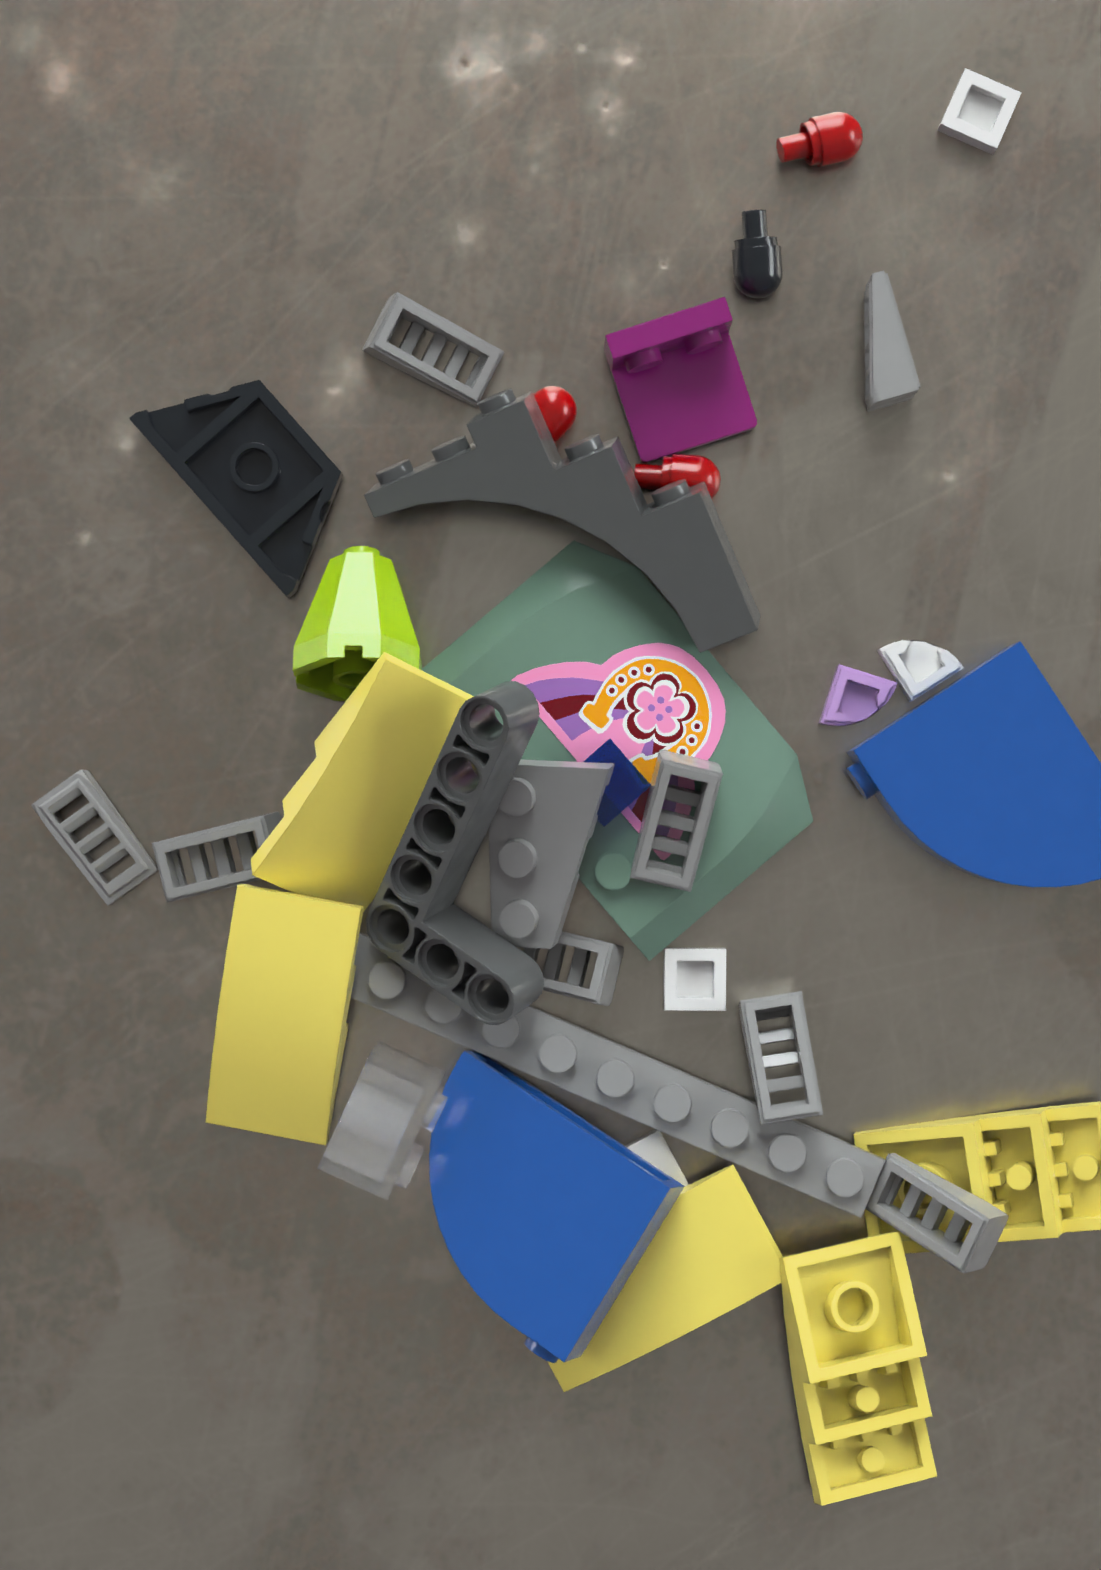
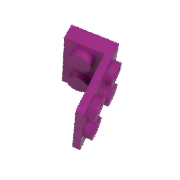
M725 297L605 335L604 351L639 459L642 463H650L662 459L664 456L681 453L752 430L756 427L757 418L729 335L733 319Z

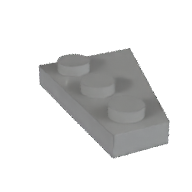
M520 760L489 826L491 930L514 946L552 949L558 943L580 876L578 871L588 840L593 835L599 816L597 812L605 787L610 782L615 763Z

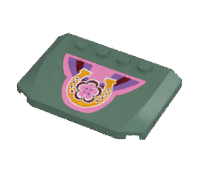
M575 540L422 668V671L472 696H476L505 681H516L529 688L538 702L540 715L537 726L521 759L615 763L610 782L605 787L597 815H599L592 837L588 840L578 874L580 875V881L649 961L813 822L798 757L794 750L708 650L699 652L682 619L638 567ZM494 708L498 721L503 725V719L499 711ZM659 750H667L716 762L720 765L723 772L691 892L630 878L634 853ZM672 774L670 776L669 784L700 791L701 781ZM665 799L662 806L664 810L694 816L696 808ZM657 825L655 834L688 842L690 832ZM651 849L649 859L682 867L684 856Z

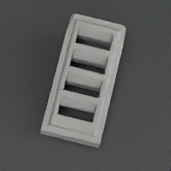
M883 270L871 275L864 292L865 404L867 405V412L911 400L921 387L889 276Z
M398 292L394 293L386 301L362 351L474 407L478 405L477 403L480 401L504 354V351ZM401 318L411 322L398 348L390 344L389 341ZM426 329L434 334L421 360L411 354L423 330ZM448 340L456 344V347L443 372L434 368V365ZM470 351L479 357L466 383L463 384L455 378Z
M659 750L634 853L630 878L691 892L723 775L718 763L667 750ZM671 774L701 781L700 791L669 784ZM664 799L696 807L694 816L662 809ZM657 825L690 832L688 842L655 834ZM651 849L684 856L682 867L649 859Z
M79 770L31 805L107 906L113 904L159 871L157 865L89 770ZM81 794H84L89 803L64 820L58 811ZM99 814L105 823L79 841L73 831ZM114 834L121 843L96 861H93L88 852ZM127 854H130L136 863L108 882L102 872Z
M277 811L152 843L167 903L234 887L239 884L262 880L252 875L251 858L257 852L253 831L255 830L260 848L282 820L280 813ZM234 835L244 869L236 872L228 837ZM203 843H211L219 874L218 877L212 878ZM187 847L196 880L195 883L187 884L178 850Z
M562 931L558 943L552 949H548L543 970V990L598 1005L609 1006L613 998L624 947ZM568 945L575 947L567 983L558 981L566 946ZM524 947L523 952L537 962L540 948ZM592 951L598 953L590 988H585L583 983Z
M802 991L740 1000L738 1008L760 1125L822 1116L823 1110ZM788 1016L790 1018V1028L758 1032L757 1021ZM789 1040H794L796 1051L762 1056L761 1045ZM799 1063L801 1075L771 1080L766 1079V1068ZM804 1087L806 1100L771 1105L769 1093Z
M896 1153L887 1155L865 1208L963 1274L982 1269L986 1266L1009 1218V1215L987 1201ZM903 1180L911 1183V1187L901 1208L893 1205V1202ZM928 1194L932 1199L921 1220L915 1216L925 1195ZM949 1208L954 1211V1214L946 1231L943 1232L939 1229V1226ZM970 1222H971V1223H972V1226H971V1228H970V1230H969V1232H968V1234H967V1236H966V1238H965V1241H964V1243H963V1242H962V1239H963V1237H964V1235H965V1233H966V1231H967V1229H968V1227H969V1225H970Z

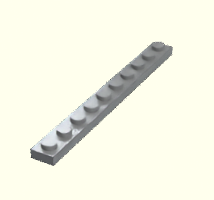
M359 933L354 961L356 971L351 998L860 1218L862 1217L885 1163L884 1158L797 1120L760 1125L755 1102L530 1005L500 1025L485 1024L381 952L372 943L368 935Z

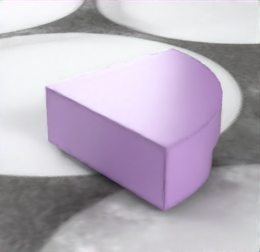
M838 664L818 724L847 726L871 717L889 701L895 691L897 682Z

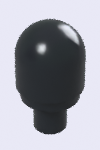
M766 210L743 211V239L735 240V249L732 250L734 280L738 289L746 296L764 298L775 292L782 280L781 246H778L777 237L768 236Z

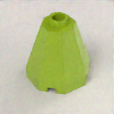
M369 546L349 547L344 550L343 554L329 560L294 645L293 674L296 676L297 689L334 701H346L384 652L422 670L420 647L391 559L381 556L379 550Z

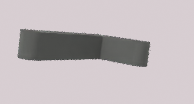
M505 681L466 700L459 709L366 919L367 934L372 943L381 952L470 1015L488 1025H500L535 1002L542 994L544 987L543 973L539 965L529 955L454 904L538 723L540 715L539 705L533 692L525 685L516 681ZM494 708L499 711L503 719V725L498 721ZM471 762L475 765L478 775L474 772ZM448 814L451 816L454 825L451 823Z

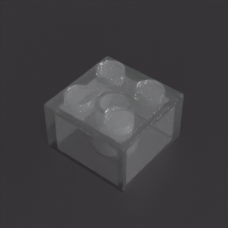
M379 1041L367 1058L317 1169L385 1200H388L394 1185L406 1190L425 1148L414 1142L421 1127L433 1132L448 1099L447 1096L442 1094L444 1087L440 1086L446 1071Z

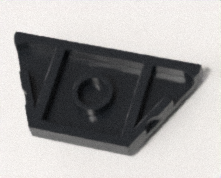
M260 380L233 386L223 393L215 395L207 393L185 399L184 403L151 412L143 410L132 415L129 418L285 596L290 598L294 595L343 474Z

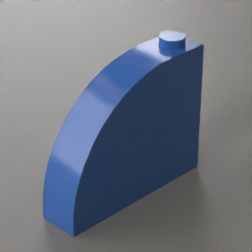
M1021 641L1009 645L846 752L854 763L846 768V771L862 796L868 799L875 795L894 823L913 842L950 867L992 882L1025 887H1063L1080 885L1101 879V763Z
M463 1051L445 1084L432 1127L429 1174L433 1206L447 1248L461 1274L476 1294L496 1314L527 1336L524 1344L529 1350L551 1363H556L558 1359L567 1362L581 1357L685 1186L496 1060L481 1053Z

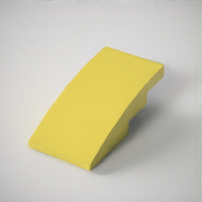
M384 652L314 741L316 758L282 800L284 817L251 858L252 875L295 894L364 906L365 911L378 892L459 709L466 700L474 696Z
M247 884L237 885L217 1012L206 1123L327 1145L349 1023H346L356 971L354 961L364 906Z
M1101 1101L980 1114L860 1131L853 1134L855 1146L876 1154L885 1160L888 1154L896 1153L987 1201L1009 1215L998 1242L1059 1238L1062 1233L1101 1230ZM903 1180L893 1205L901 1208L911 1183ZM928 1194L925 1195L915 1216L921 1220L932 1199ZM949 1208L939 1226V1229L943 1232L946 1231L954 1214V1211ZM867 1209L864 1210L868 1237L898 1231ZM970 1222V1225H969V1227H968V1229H967V1231H966V1233H965V1235H964V1237H963V1239H962V1242H963V1243H964L965 1238H966V1236H967V1234H968V1232H969V1230H970V1228H971V1226H972V1223H971V1222ZM900 1232L905 1254L930 1252Z
M733 1164L683 1188L581 1357L567 1362H563L560 1359L556 1363L547 1361L563 1392L625 1365L720 1317L781 1283L779 1258L783 1256Z
M893 1231L779 1258L791 1376L814 1503L823 1506L937 1477L925 1418L932 1417V1412L919 1358L927 1356L900 1231Z

